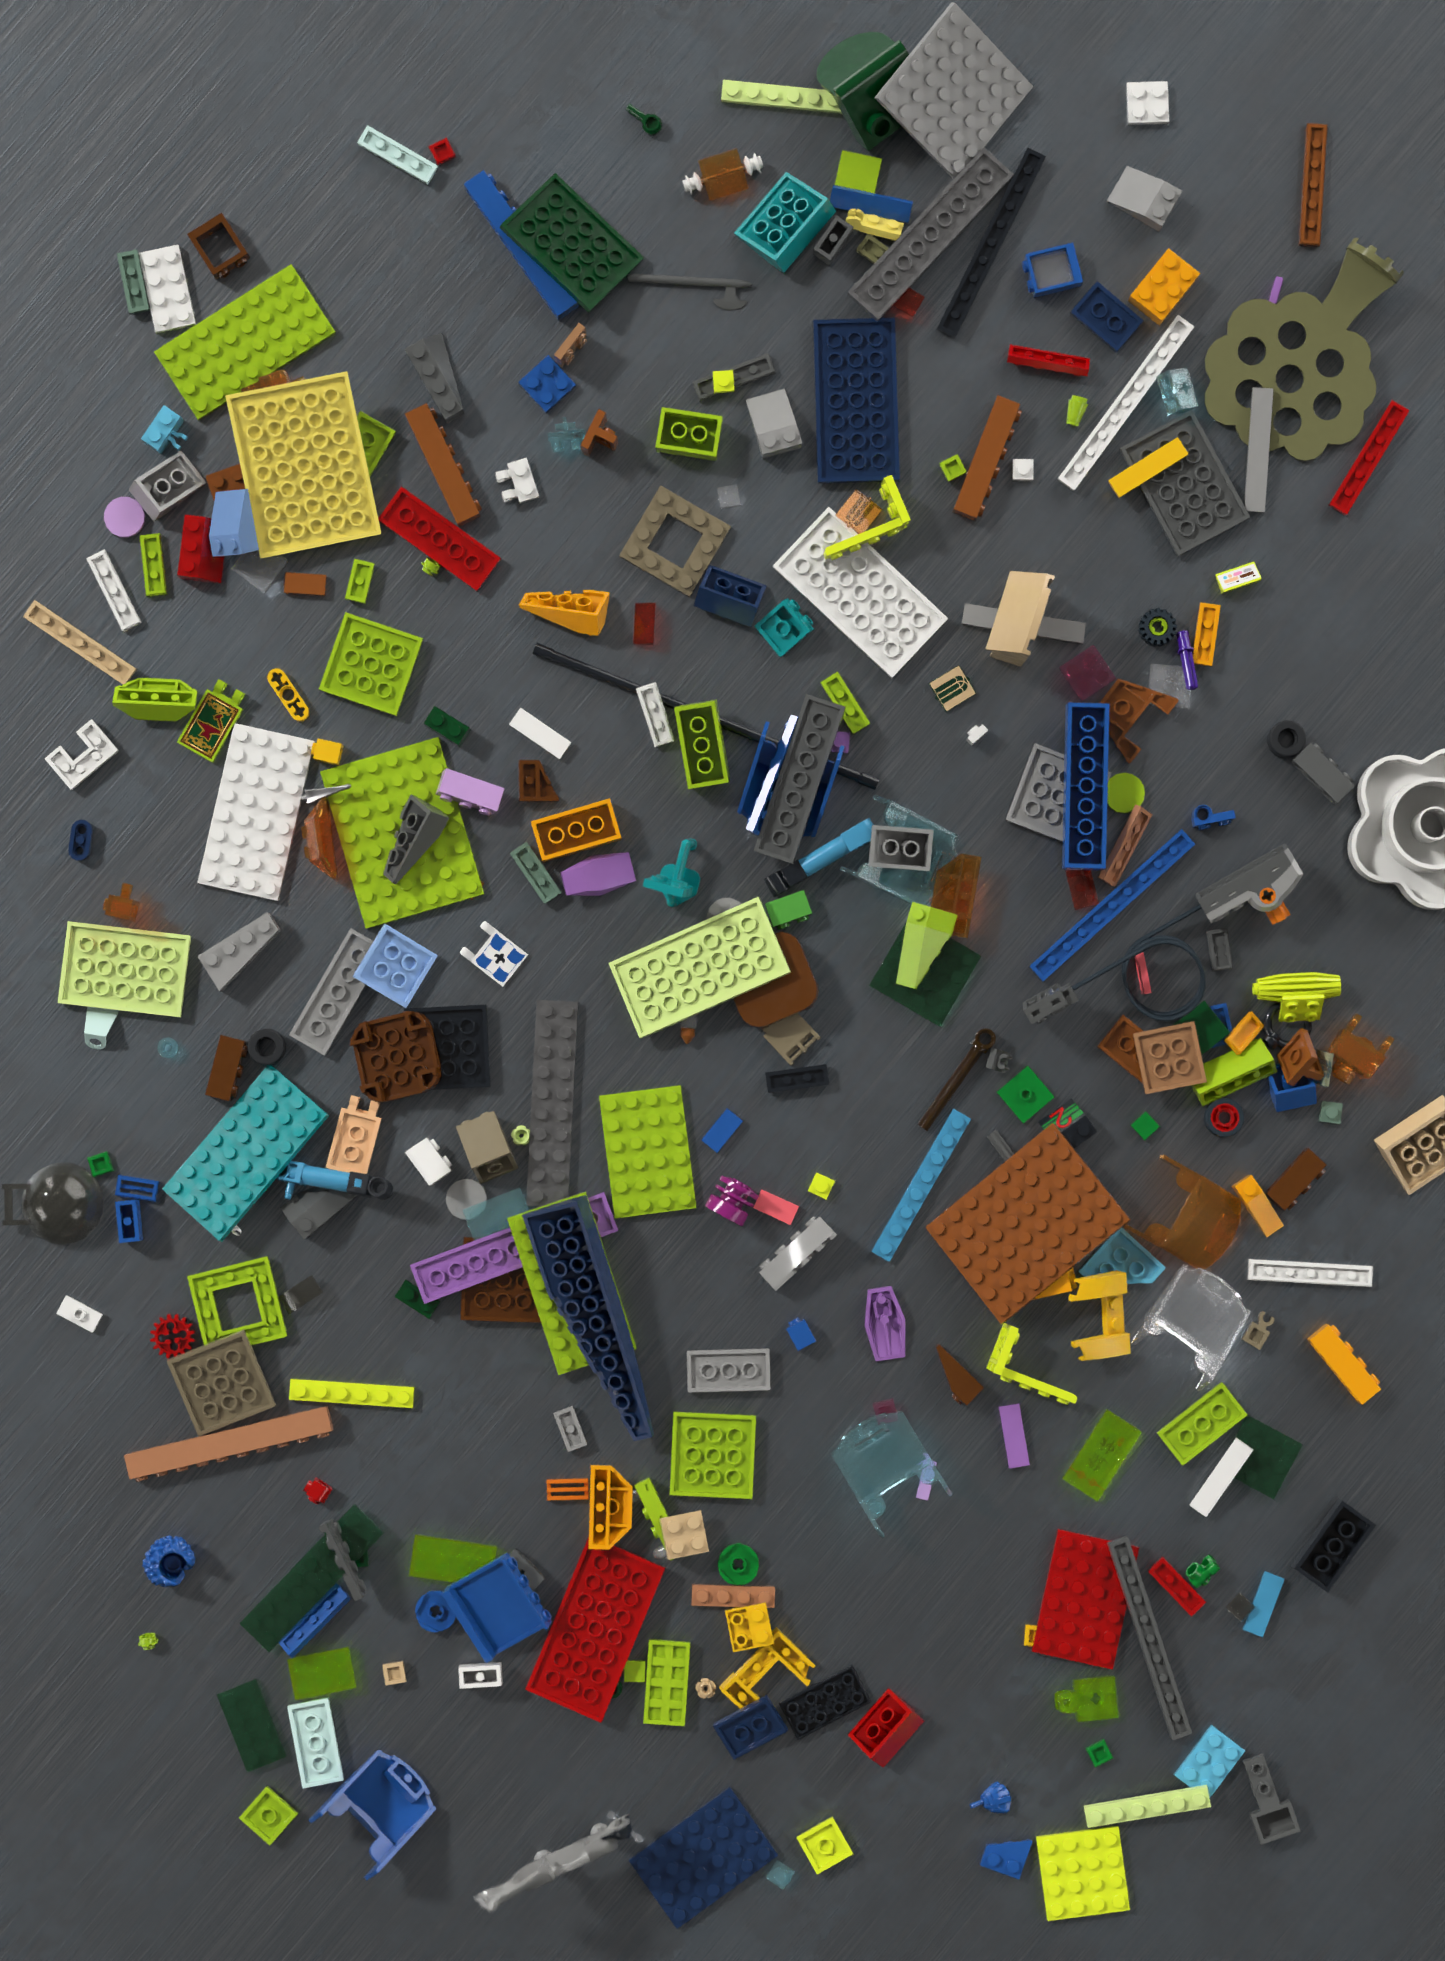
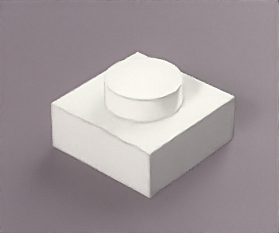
M1033 459L1012 460V481H1033Z
M983 724L980 727L975 725L967 732L969 737L966 740L972 746L987 733L988 729Z

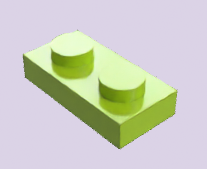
M354 559L345 596L346 600L366 604L375 567L374 563Z

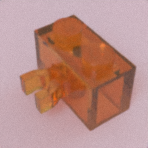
M123 883L120 897L109 894V898H106L103 904L105 915L130 922L136 921L140 902L130 899L133 885Z

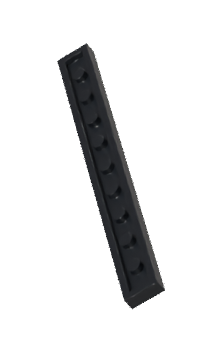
M1027 148L937 327L938 331L956 338L1046 158L1045 155Z

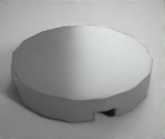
M473 1179L456 1181L450 1186L446 1194L448 1210L459 1219L470 1220L478 1217L487 1205L485 1189L479 1182Z

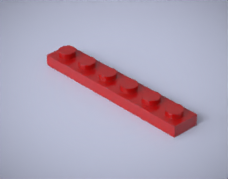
M1393 400L1389 403L1328 506L1345 516L1348 514L1410 410Z

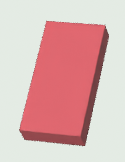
M1143 952L1134 956L1141 994L1146 995L1152 992Z
M761 1189L753 1208L791 1225L799 1206Z

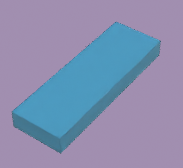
M1264 1571L1243 1630L1263 1637L1285 1580L1284 1578Z

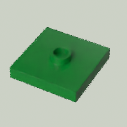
M1026 1066L996 1092L1023 1124L1054 1098V1095L1029 1066Z

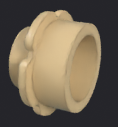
M703 1678L696 1684V1691L700 1698L705 1699L706 1697L711 1698L714 1696L716 1684L713 1681Z

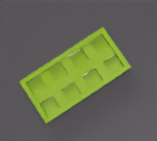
M649 1639L643 1724L685 1726L690 1642Z

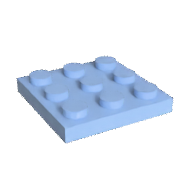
M384 923L352 977L407 1008L438 955Z

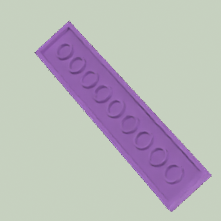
M605 1193L589 1197L588 1200L600 1237L618 1231ZM510 1228L410 1265L424 1304L523 1267Z

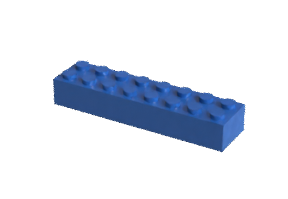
M1068 702L1065 707L1062 869H1106L1109 704Z

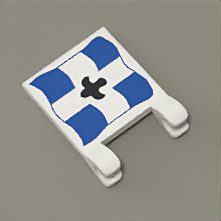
M484 921L480 927L490 935L489 939L476 955L466 947L461 949L460 954L503 987L528 954Z

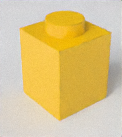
M318 738L317 743L312 745L311 755H314L313 759L315 761L339 766L344 746L341 743Z

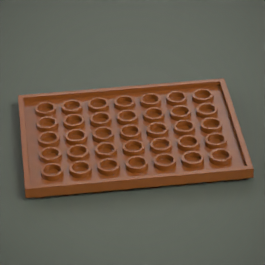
M1052 1123L925 1228L1000 1324L1003 1325L1125 1226L1131 1219L1055 1124Z

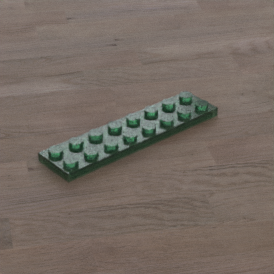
M356 1504L337 1521L342 1531L340 1534L342 1541L347 1542L350 1549L348 1555L351 1561L354 1560L355 1563L384 1534ZM327 1534L309 1550L239 1623L268 1652L283 1639L345 1574L344 1569L340 1570L335 1562L336 1552L329 1550L326 1544Z

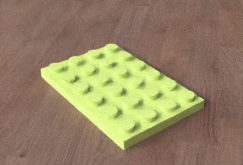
M68 921L58 1003L181 1018L191 936Z

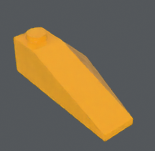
M583 590L581 594H571V591H564V594L553 595L551 592L525 593L519 603V608L575 632L599 636L605 625L610 592Z

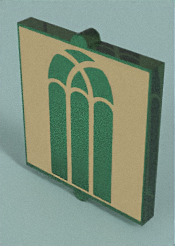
M959 665L928 683L936 696L935 700L940 702L945 712L977 694L969 682L970 678L966 677Z

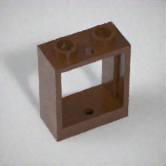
M222 212L187 234L215 279L227 277L232 269L244 266L248 262L247 260L250 259L247 251ZM225 227L240 252L214 268L199 242Z

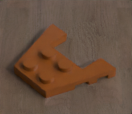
M1118 678L1100 703L1109 704V735L1130 764L1141 748L1126 738L1125 734L1150 702L1168 715L1179 699Z

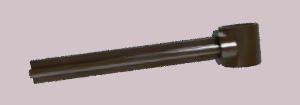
M984 1028L976 1033L975 1038L971 1042L973 1046L917 1125L926 1131L929 1130L982 1053L986 1054L994 1045L996 1036L992 1030ZM982 1033H988L991 1036L989 1044L984 1045L980 1042L979 1037Z

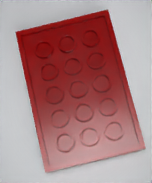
M1057 1529L1037 1621V1629L1031 1649L1032 1652L1113 1670L1127 1603L1107 1545L1111 1540ZM1131 1545L1135 1560L1137 1561L1139 1547Z

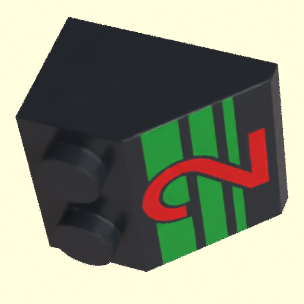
M1072 1098L1038 1122L1043 1130L1054 1123L1073 1148H1076L1097 1133L1092 1123Z

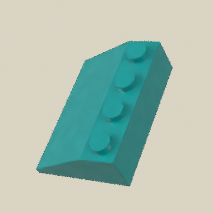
M785 172L734 234L768 263L784 273L836 213V210L827 197L788 172Z

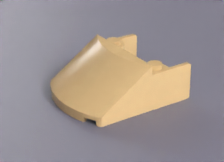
M1010 571L986 646V650L992 651L990 654L991 658L1020 667L1030 656L1031 651L1027 650L1030 639H1036L1051 591L1048 587L1055 576L1046 573Z

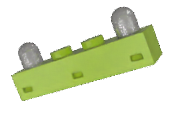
M650 1477L634 1485L636 1489L633 1490L632 1504L640 1500L645 1507L642 1509L646 1520L651 1519L654 1525L651 1527L655 1538H660L663 1544L653 1551V1557L656 1560H662L667 1555L659 1518L669 1516Z

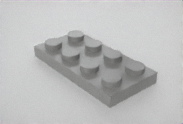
M769 1348L687 1350L688 1392L770 1390Z

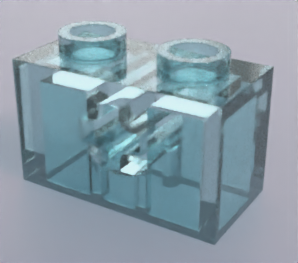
M1187 367L1168 370L1156 377L1168 416L1186 413L1198 407Z

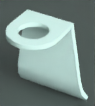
M87 1007L84 1039L87 1046L98 1050L105 1048L106 1036L119 1010ZM90 1039H97L101 1044H92Z

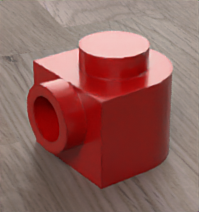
M316 1477L313 1482L311 1480L308 1481L303 1491L309 1496L308 1499L311 1502L319 1505L320 1502L325 1503L333 1488Z

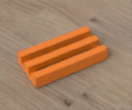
M588 1478L547 1479V1500L589 1499ZM584 1483V1487L551 1488V1484ZM584 1491V1495L551 1496V1492Z

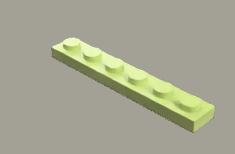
M723 80L721 102L842 114L833 95L827 90Z
M1207 1785L1084 1805L1087 1827L1090 1828L1209 1808L1211 1803Z

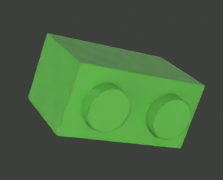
M804 890L765 903L773 928L778 927V930L789 927V922L795 920L798 923L809 920V915H812Z

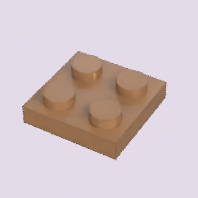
M578 323L554 354L555 362L561 368L565 364L568 366L574 359L575 355L573 354L577 348L581 349L587 342L586 328L582 324Z

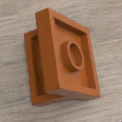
M598 409L580 445L582 454L590 456L596 442L613 451L618 446L616 432L604 427L607 422L606 412Z
M1300 1028L1277 1054L1286 1083L1294 1086L1303 1075L1318 1081L1324 1077L1308 1030Z

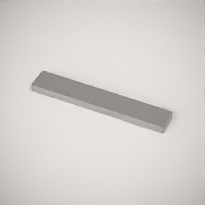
M1252 388L1244 506L1248 512H1265L1273 388Z
M965 603L961 624L992 629L998 609ZM1043 616L1036 637L1083 644L1086 623Z

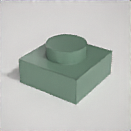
M1321 1101L1319 1121L1340 1124L1343 1104Z

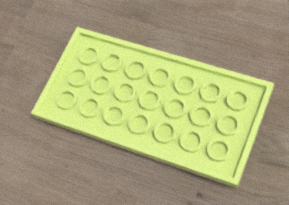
M759 897L609 963L640 1039L791 973Z

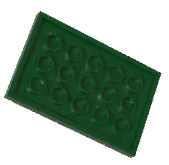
M556 173L500 225V229L588 313L644 259L630 243Z

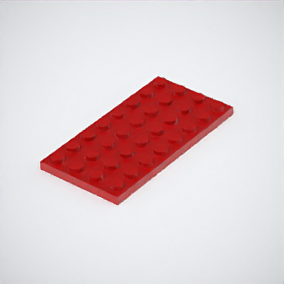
M588 1537L525 1690L602 1723L666 1567L615 1545L609 1550L589 1549Z

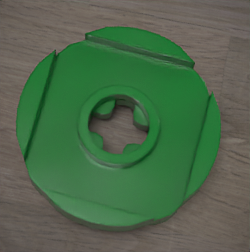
M735 1543L727 1546L720 1553L718 1559L719 1573L729 1584L744 1585L751 1582L757 1575L759 1567L758 1556L750 1546ZM735 1559L738 1561L742 1559L744 1561L742 1569L733 1568L735 1565L733 1561Z

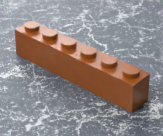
M997 395L952 513L976 521L977 516L982 517L985 505L982 504L984 497L989 498L993 488L989 484L992 478L996 479L1000 467H997L999 459H1004L1007 451L1004 445L1006 440L1011 441L1015 431L1011 429L1014 421L1018 422L1022 412L1018 410L1020 403Z
M426 403L405 413L458 527L481 517L479 511L482 508L478 500H473L470 495L473 489L469 481L464 482L461 474H464L460 462L455 463L452 457L456 454L452 445H447L444 440L447 435L442 425L438 427L435 421L438 416L434 408L429 409Z

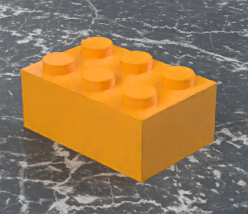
M1168 248L1130 295L1128 302L1160 326L1196 282L1200 273Z

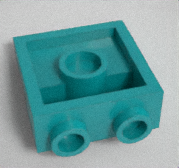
M789 598L784 599L755 625V628L780 657H783L814 630L812 627L813 621L807 615L803 616L799 612V604L793 599L790 601Z

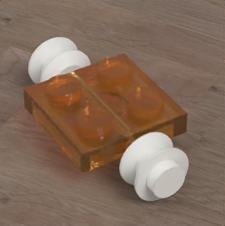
M734 148L698 160L702 176L699 177L694 172L692 178H688L685 175V180H682L685 192H690L691 195L695 189L701 192L702 185H705L708 198L711 201L748 189L744 172H747L750 176H752L754 170L761 173L760 169L763 168L761 157L756 156L755 153L751 159L745 156L743 163H741L738 150Z

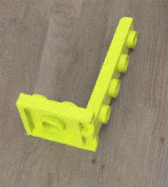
M892 475L883 479L879 492L882 499L887 500L889 516L894 520L827 547L823 554L825 560L831 558V560L838 559L843 556L842 553L845 551L855 552L862 548V544L867 542L869 545L880 541V537L884 535L891 537L898 534L899 530L907 528L911 519Z
M1004 1323L986 1369L1001 1375L1000 1379L1012 1383V1380L1020 1382L1019 1387L1031 1390V1387L1038 1389V1394L1049 1398L1050 1395L1058 1397V1402L1066 1405L1069 1402L1076 1404V1395L1005 1368V1364H1009L1012 1358L1010 1351L1013 1344H1017L1020 1333H1018V1328Z

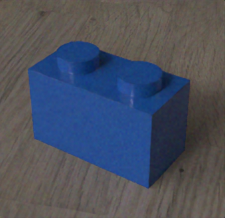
M140 1200L115 1202L119 1243L143 1241Z

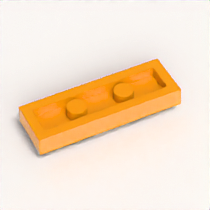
M1199 603L1193 646L1194 651L1192 653L1195 665L1212 667L1221 605Z

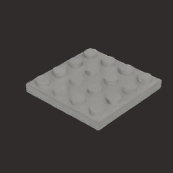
M1035 743L1005 821L1063 842L1064 754ZM1108 771V781H1109V778H1110L1111 773H1112V772H1109V771Z

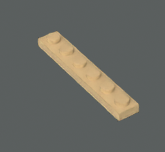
M36 600L33 601L23 616L123 685L130 681L137 670Z

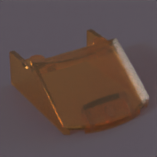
M1160 1155L1159 1159L1179 1170L1176 1176V1183L1180 1188L1190 1193L1171 1229L1159 1223L1149 1225L1144 1233L1128 1224L1122 1228L1198 1271H1203L1215 1263L1231 1244L1240 1221L1241 1199L1168 1156Z

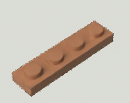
M1134 806L1106 861V869L1101 870L1098 878L1110 886L1116 887L1152 817V814L1143 807Z
M692 1584V1606L744 1607L766 1602L767 1608H775V1586Z

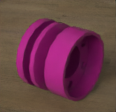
M721 1175L719 1180L726 1183V1187L723 1188L716 1185L715 1187L722 1193L721 1196L711 1194L705 1206L732 1222L743 1226L748 1217L747 1212L742 1209L743 1205L753 1208L754 1204L746 1200L748 1196L757 1200L759 1195L742 1182Z

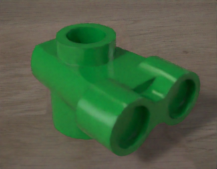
M1210 1554L1202 1560L1203 1562L1200 1565L1194 1562L1186 1570V1575L1191 1584L1196 1588H1199L1201 1585H1207L1211 1576L1221 1569L1217 1561Z

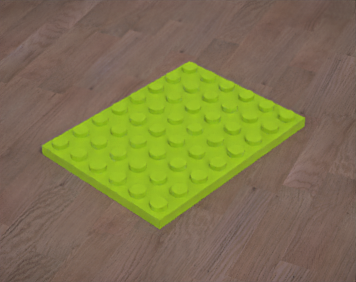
M439 737L320 771L325 788L345 784L351 785L350 789L328 796V801L366 929L484 895L458 802L453 800L452 802H446L441 800L440 796L435 795L442 772L446 768L448 769ZM412 794L440 809L449 817V820L438 839L399 882L394 884L383 873L390 850L394 849L397 838L394 835L401 827L402 820L399 819L401 812Z

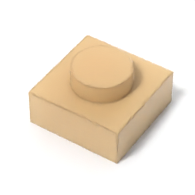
M404 1661L382 1665L385 1685L407 1681Z

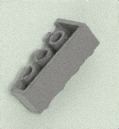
M813 1216L805 1223L807 1228L802 1233L798 1230L789 1238L792 1242L788 1246L783 1244L774 1252L777 1255L771 1261L768 1258L759 1266L762 1269L759 1273L775 1291L790 1279L799 1268L803 1267L814 1254L823 1249L827 1242L837 1236L820 1216L817 1219Z

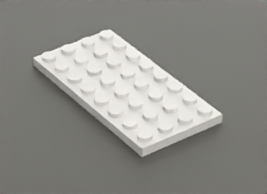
M828 507L773 565V568L890 678H893L948 618L868 543L862 544V548L850 553L849 550L843 552V556L838 559L831 560V558L825 560L823 554L827 547L858 535Z
M234 724L197 883L279 901L301 805V796L304 792L311 762V749L315 741Z

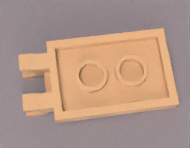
M351 1095L348 1109L341 1108L326 1168L349 1173L351 1171L363 1174L368 1173L382 1118L376 1117L380 1102L371 1100L369 1110L365 1111L358 1109L361 1097Z

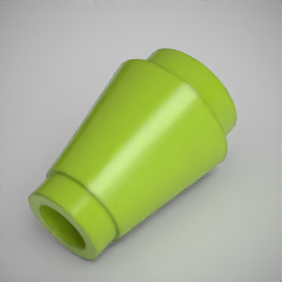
M1072 395L1071 400L1069 399L1066 424L1078 427L1088 407V399Z

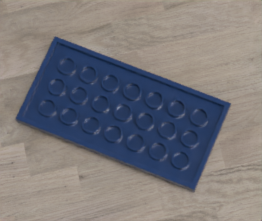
M874 318L813 320L818 483L882 482L885 477L892 475L894 481H900L895 318H880L878 322Z

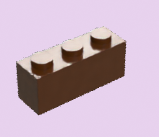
M220 1035L205 1095L227 1101H232V1098H236L239 1086H236L237 1079L242 1077L244 1066H241L242 1059L246 1058L248 1054L247 1041Z
M1305 1148L1264 1194L1281 1210H1290L1298 1202L1296 1198L1301 1193L1304 1195L1312 1187L1310 1183L1314 1178L1318 1180L1325 1173L1324 1168L1326 1164L1309 1148Z

